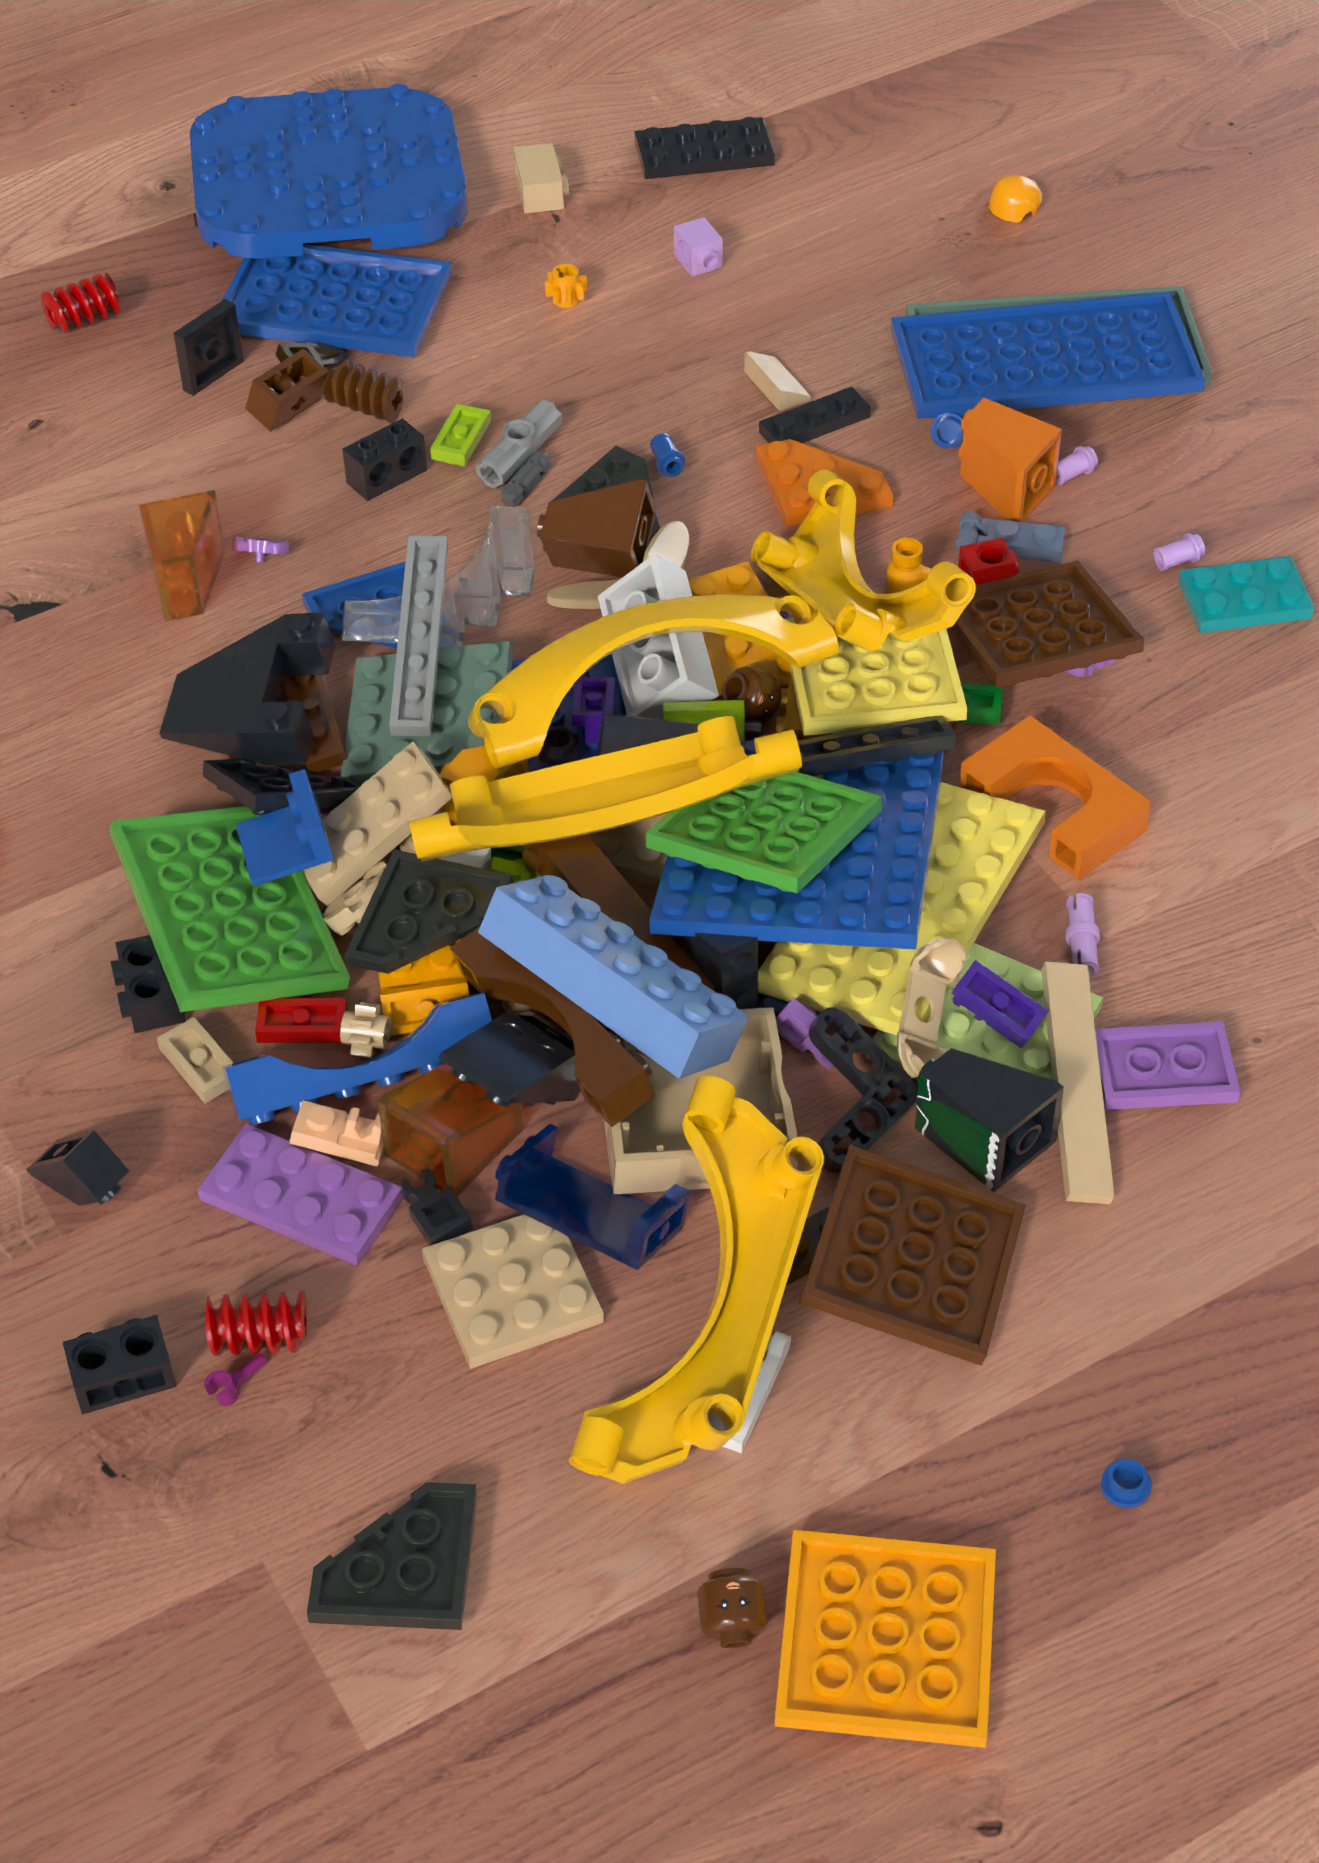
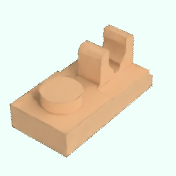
M302 1100L291 1133L290 1144L378 1167L389 1129L384 1128L385 1116L377 1113L374 1121L359 1117V1108H352L348 1114L346 1111Z

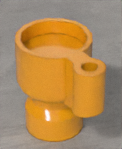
M900 538L893 543L892 561L887 567L886 591L888 594L907 590L927 580L931 568L925 567L921 563L923 546L918 540Z

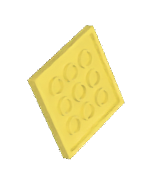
M794 618L784 619L795 624ZM947 629L907 642L893 636L889 632L884 643L874 652H869L836 636L839 646L837 656L802 668H797L789 663L804 736L847 732L928 716L942 715L947 722L967 720V705Z

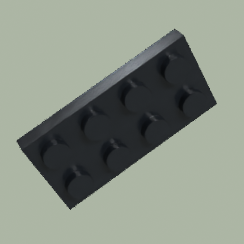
M745 117L740 120L731 121L714 120L710 123L680 124L675 127L665 128L649 127L645 130L634 131L635 145L645 179L775 165V153L763 117Z

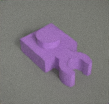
M792 998L776 1016L778 1033L802 1053L807 1049L810 1050L821 1065L831 1070L834 1065L813 1045L808 1033L809 1025L818 1014L808 1005L801 1004L795 998ZM845 1043L840 1049L845 1052L849 1047Z

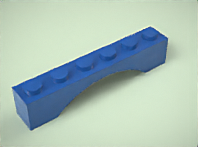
M476 992L435 1004L425 1020L404 1041L384 1054L361 1063L336 1068L306 1067L287 1063L270 1055L263 1054L222 1066L236 1117L239 1120L248 1118L249 1124L255 1125L276 1118L274 1110L287 1106H292L293 1112H299L302 1100L319 1104L318 1097L335 1093L336 1100L362 1093L360 1085L375 1080L378 1081L379 1087L405 1080L403 1072L419 1067L421 1074L444 1069L447 1065L438 1059L440 1053L491 1022L492 1018L485 993Z

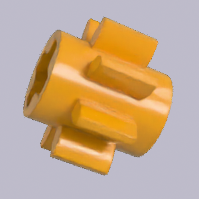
M560 264L552 272L547 273L548 280L544 281L545 296H553V304L562 308H571L576 306L580 300L585 299L584 292L588 290L587 275L579 276V268L571 264Z

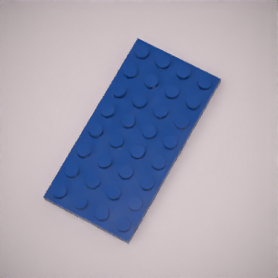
M1170 292L891 317L892 336L917 419L935 418L947 412L964 415L967 410L973 409L983 398L1016 410L1131 398H1150L1152 396L1173 394L1183 395L1203 392L1205 378Z

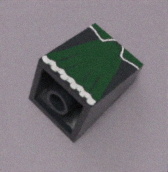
M953 1048L938 1059H930L921 1068L918 1075L915 1129L991 1191L995 1192L1056 1142L1064 1086L1058 1081Z

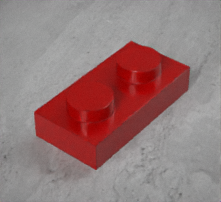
M277 998L259 1001L255 1028L257 1043H341L340 1028L345 1011H348L347 998Z

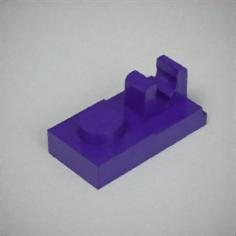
M581 677L574 684L572 726H585V744H598L601 712L614 714L615 677Z
M976 960L951 992L954 995L953 1003L957 1007L962 1005L975 1014L973 1018L978 1021H985L988 1026L1021 1049L1048 1012L1043 1006Z

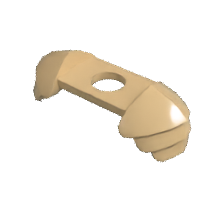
M936 939L924 944L917 950L910 963L899 1031L897 1032V1050L903 1068L911 1078L918 1077L921 1068L930 1059H938L947 1052L944 1048L936 1045L946 987H955L960 981L959 974L966 967L964 960L968 955L967 950L955 939ZM919 997H924L930 1004L931 1013L926 1022L920 1021L915 1014V1003Z

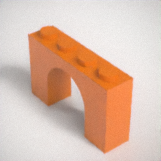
M1030 715L961 763L959 787L1004 800L1009 799L1022 789L1036 785L1057 786L1075 794L1084 803V806L1052 829L1049 858L1078 880L1147 831L1151 801L1145 798L1141 792L1134 790L1117 778L1110 770L1103 768L1086 756L1079 748L1072 746L1058 736L1051 728L1044 726Z

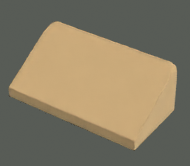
M745 352L744 372L779 411L811 400L808 392L776 357Z

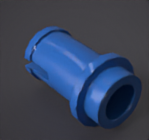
M661 433L654 436L650 442V447L657 458V469L661 474L668 477L679 475L684 469V455L675 448L670 435Z

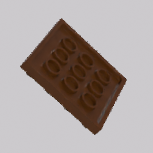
M1078 560L977 584L973 599L951 627L996 688L1009 687L1019 682L1040 677H1050L1056 673L1076 668H1086L1092 664L1112 659H1123L1128 655L1141 653L1144 650V638Z
M849 1145L799 1303L982 1366L988 1352L1026 1204Z

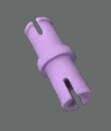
M1077 893V906H1075L1072 895L1066 901L1069 927L1065 932L1066 942L1071 946L1072 964L1088 965V972L1090 965L1091 974L1095 976L1100 969L1097 956L1100 930L1095 925L1094 899L1089 894Z

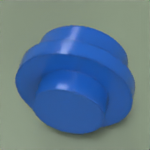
M954 412L943 413L935 417L930 429L934 442L943 448L959 446L963 442L964 430L961 429L963 417Z
M1117 1460L1109 1465L1102 1474V1493L1115 1506L1121 1508L1138 1507L1146 1502L1151 1492V1478L1143 1465L1135 1460Z

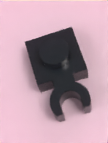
M430 1169L422 1170L425 1186L421 1188L412 1187L406 1178L401 1180L403 1197L411 1204L409 1206L410 1218L429 1246L458 1237L473 1229L472 1218L452 1189L447 1187L438 1192L435 1174Z

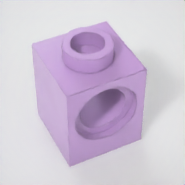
M705 217L674 226V255L691 277L722 268L723 239Z

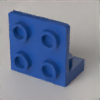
M305 769L289 774L293 791L286 793L290 806L239 822L236 825L250 880L255 886L334 860L318 803Z

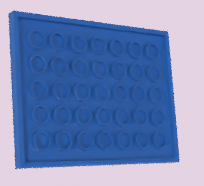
M754 740L740 741L746 755L756 754ZM944 751L932 755L921 754L905 757L897 762L883 761L867 764L854 770H835L817 776L816 778L882 796V811L798 894L782 891L777 887L758 881L746 880L738 875L722 870L706 868L702 864L679 857L667 856L649 919L650 934L695 937L696 932L758 937V940L916 950L943 771Z

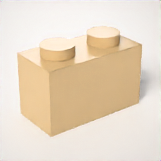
M553 143L513 147L515 177L524 214L564 209L563 195H569L567 175H564L562 156H556Z

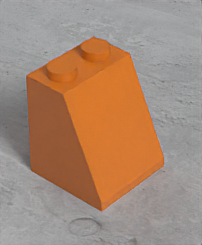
M983 398L973 409L966 411L961 422V429L964 432L963 443L958 454L959 459H961L960 476L1006 520L1024 522L1055 488L1062 429Z

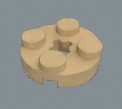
M384 861L375 864L362 876L363 880L353 887L350 886L325 909L323 913L325 918L323 920L339 937L347 933L356 922L360 923L386 867Z

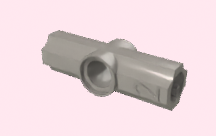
M542 400L539 404H535L521 419L511 420L503 426V438L476 464V473L486 486L496 489L499 485H504L562 424V413L556 409L554 403Z

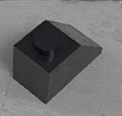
M95 1130L56 1140L26 1169L32 1177L79 1206L96 1202L102 1205L109 1201L121 1189L118 1182L129 1172Z

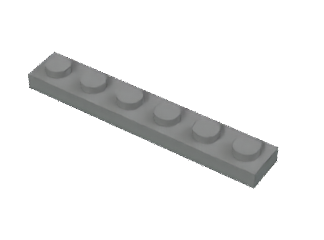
M408 535L389 723L391 736L432 735L448 557L447 536Z

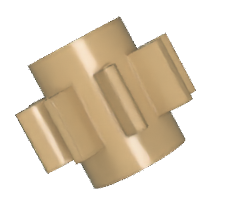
M361 1002L355 1005V1012L345 1011L341 1022L340 1040L343 1044L352 1045L351 1055L371 1058L372 1055L376 1056L377 1048L386 1049L388 1047L392 1022L390 1016L380 1015V1004Z

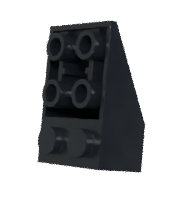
M507 1011L442 1051L438 1059L452 1067L451 1074L469 1084H478L487 1090L485 1096L488 1099L505 1107H509L514 1103L532 1106L534 1103L539 1102L555 1105L556 1102L575 1101L580 1091L575 1077L576 1055L573 1040L570 1036L530 1011Z

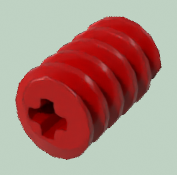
M106 272L105 277L101 274H95L92 277V282L87 278L81 279L79 287L75 283H69L66 291L61 287H57L54 289L53 296L47 291L41 294L42 307L48 323L53 329H55L56 325H59L65 333L69 332L68 321L72 320L77 328H81L82 316H85L88 322L93 324L95 322L94 312L96 311L103 320L108 317V307L116 315L120 314L119 295L111 276Z
M305 1291L299 1292L295 1305H290L286 1292H280L276 1306H271L267 1293H261L257 1307H252L248 1294L243 1293L236 1308H233L228 1294H223L219 1308L213 1307L208 1295L205 1310V1329L207 1342L212 1354L220 1356L227 1342L231 1353L239 1355L243 1350L245 1341L252 1354H259L264 1340H266L269 1351L274 1354L280 1351L284 1339L289 1351L297 1353L302 1339L304 1338L305 1340L307 1336Z

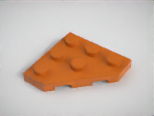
M791 439L755 445V458L786 527L802 524L816 501L808 493V483L813 474L819 470L826 469L834 472L852 487L856 497V514L893 507L894 495L881 471ZM835 485L828 488L825 497L830 496L834 492Z

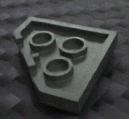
M614 446L552 501L638 479L647 480L653 498L646 461L644 458L619 446ZM657 511L649 543L660 529Z
M394 849L344 955L348 965L389 974L464 938L481 926L496 887L515 883L513 876L441 859L422 862L414 853Z
M424 1483L410 1494L411 1500L391 1515L386 1512L355 1535V1542L334 1558L329 1555L314 1566L307 1608L309 1623L462 1630L477 1499L476 1484Z

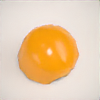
M1008 175L995 183L988 208L993 215L1002 220L1019 223L1029 212H1032V216L1036 215L1040 208L1043 194L1036 182L1023 175Z

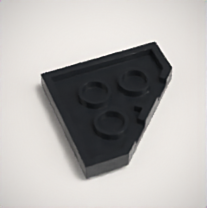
M246 759L203 761L204 778L215 784L218 790L228 793L234 797V801L244 804L252 810L253 814L259 816L290 806L286 793L293 791L289 774L303 770L279 765L275 773L272 768L258 766L256 762ZM305 770L319 808L327 807L333 810L361 787V784L348 777L333 775L331 776V782H329V779L310 775L311 771Z

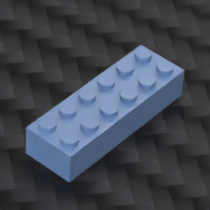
M545 875L496 887L478 931L483 937L678 1079L729 1061L749 1018L748 1015L736 1007L735 1002L731 998L712 991L701 983V978L697 974L681 969L667 959V954L663 950L647 945L633 935L634 932L629 926L606 916L600 911L601 908L598 904L575 894L568 889L567 883L559 877Z

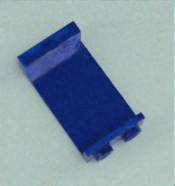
M553 1124L547 1125L535 1136H529L523 1146L512 1155H506L500 1161L495 1174V1178L498 1180L496 1201L636 1270H639L683 1229L691 1195L690 1190L674 1184L652 1205L630 1194L613 1195V1187L552 1157L558 1129Z

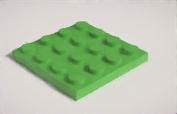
M797 772L737 788L683 809L670 811L646 832V848L665 853L670 857H679L702 864L706 868L722 870L738 875L746 880L758 881L777 887L782 891L798 894L882 811V796Z

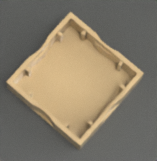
M773 1007L739 1009L748 1015L749 1018L729 1061L680 1079L622 1038L627 1051L631 1055L635 1052L639 1053L650 1066L653 1074L648 1078L655 1096L613 1127L604 1120L613 1195L710 1188L700 1162L685 1137L682 1126L697 1078L700 1076H716L730 1082L736 1089L735 1096L751 1102L788 1138L787 1142L797 1137L791 1100L782 1080L781 1065L783 1056ZM602 1022L599 1023L604 1029L608 1028ZM789 1158L791 1165L797 1169L798 1161Z

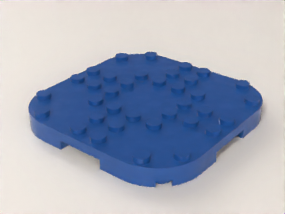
M394 84L386 88L344 91L329 89L325 92L317 93L298 91L290 95L251 98L232 96L225 103L214 106L196 117L190 129L194 200L198 231L201 238L209 246L214 248L220 244L232 256L255 259L303 256V243L371 238L372 250L419 246L446 237L445 232L452 225L459 228L467 216L466 180L452 112L443 99L423 91L408 89V86L405 84Z

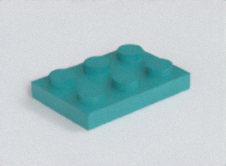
M1291 556L1184 569L1179 572L1178 583L1199 633L1312 619L1314 606Z

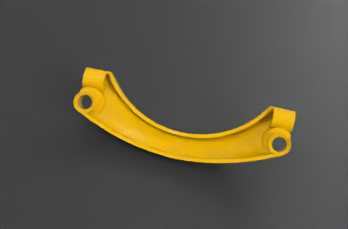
M704 595L642 604L617 611L583 625L531 655L477 700L469 713L468 724L472 733L480 738H484L490 762L495 769H499L538 756L551 720L570 688L587 670L604 657L639 640L661 634L684 631L724 634L744 639L769 649L797 668L837 656L839 653L838 640L832 626L825 620L820 611L817 609L812 615L806 602L794 595L783 598L752 595ZM780 611L790 613L794 618L795 624L784 620L780 616ZM483 708L492 709L498 715L499 722L492 724L482 720L479 711Z

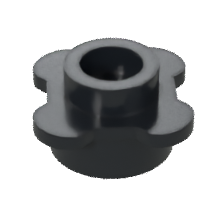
M565 727L548 729L542 750L538 755L539 761L544 764H550L551 762L554 764H566L577 761L578 753L575 749L580 743L579 736Z

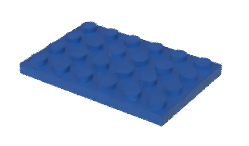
M303 244V256L263 259L244 258L222 299H227L235 304L240 335L296 343H321L337 348L361 350L364 352L392 354L400 357H416L451 277L452 268L451 262Z

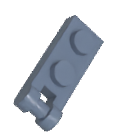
M966 511L960 516V531L956 537V547L958 550L960 546L1004 538L1011 552L1017 554L1018 559L1061 563L1065 527L982 518L980 514L974 511Z

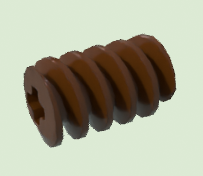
M344 360L338 368H333L326 376L323 384V395L327 402L337 403L341 407H349L353 411H361L364 415H373L376 419L394 423L403 405V382L399 377H394L390 381V376L387 373H381L378 376L377 371L372 368L365 372L363 365L357 364L353 367L351 361Z

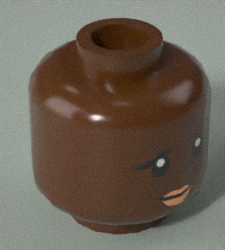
M748 666L737 668L725 680L722 688L723 701L744 700L746 718H762L767 721L776 713L782 698L779 680L774 675Z
M726 1568L710 1572L708 1574L709 1580L704 1582L697 1591L702 1632L707 1637L720 1639L722 1648H739L752 1644L751 1636L761 1632L767 1625L764 1587L758 1578L749 1576V1571L745 1568Z

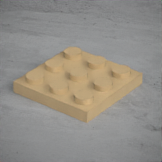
M553 1205L422 1248L423 1260L470 1369L604 1323L603 1310Z

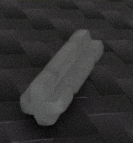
M534 452L511 478L510 482L501 490V500L504 504L508 503L512 507L517 506L541 479L542 475L547 472L551 467L549 462L550 456L547 453Z

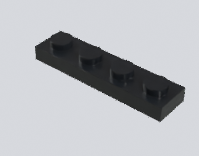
M941 715L798 740L802 767L799 768L798 772L817 777L825 772L835 770H854L867 764L883 761L897 762L905 757L937 754L942 750L956 748V733Z

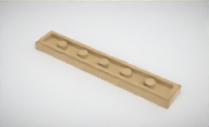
M1045 961L1041 969L1045 1009L1048 1010L1046 1022L1052 1078L1064 1086L1058 1135L1065 1201L1110 1204L1115 1195L1088 965Z

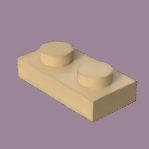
M195 1017L157 1037L161 1052L204 1104L229 1090L222 1066L232 1064L233 1062Z

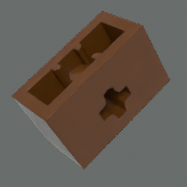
M302 349L252 381L245 409L271 432L321 399L323 384L329 371L307 351Z

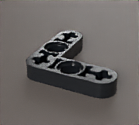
M833 1007L821 1011L811 1022L808 1031L810 1040L863 1095L817 1143L824 1155L823 1167L828 1171L837 1173L841 1171L848 1147L837 1157L832 1152L835 1145L848 1135L854 1140L850 1145L868 1150L914 1104L917 1098V1089L913 1080L847 1013ZM833 1024L838 1030L830 1037L824 1030ZM850 1040L853 1044L843 1052L840 1048ZM861 1052L869 1056L873 1065L872 1071L863 1072L854 1065L853 1053ZM892 1089H898L901 1093L899 1097L885 1108L880 1102ZM858 1112H868L875 1118L877 1123L875 1132L865 1131L859 1126L857 1122Z

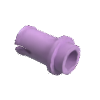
M1078 446L1074 449L1073 454L1059 460L1056 484L1061 486L1082 473H1092L1094 467L1098 465L1095 451L1089 446Z
M1187 533L1179 541L1154 548V561L1160 571H1165L1187 561L1195 563L1200 560L1201 556L1205 555V545L1198 534L1192 535Z

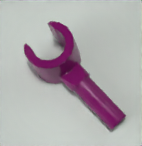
M258 1354L232 1374L221 1370L214 1371L205 1379L204 1387L207 1393L212 1395L219 1388L226 1386L216 1398L220 1405L230 1406L238 1399L239 1392L237 1387L264 1366L267 1360L262 1354Z

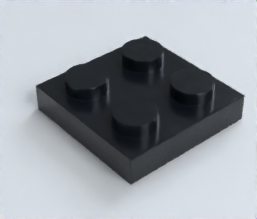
M227 299L222 300L173 333L183 391L192 396L244 362L236 306Z

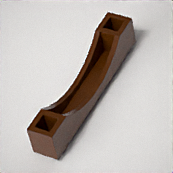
M480 926L450 947L461 974L478 992L485 993L486 999L506 1000L529 1006L549 1016L567 1032L574 1042L576 1055L575 1077L585 1101L611 1127L655 1096L648 1078L653 1074L652 1070L639 1053L635 1052L631 1055L625 1049L626 1045L617 1033L610 1028L604 1029L599 1024V1020L479 934Z

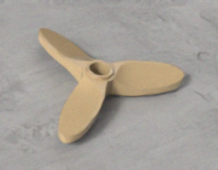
M672 521L661 527L651 539L645 551L643 562L656 554L683 569L689 546V533L684 523ZM620 579L581 582L560 586L547 593L546 601L548 604L560 608L601 609L598 595Z

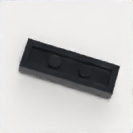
M849 387L759 421V433L768 443L788 439L805 443L870 418L871 406L853 387Z

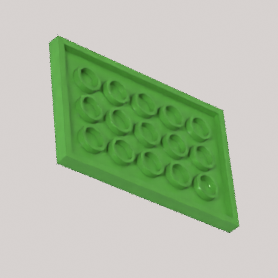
M247 806L111 821L109 834L180 1012L348 989L350 975L326 922L323 920L322 913L303 871L256 886L252 884L236 827L239 822L259 816L253 814L252 810Z

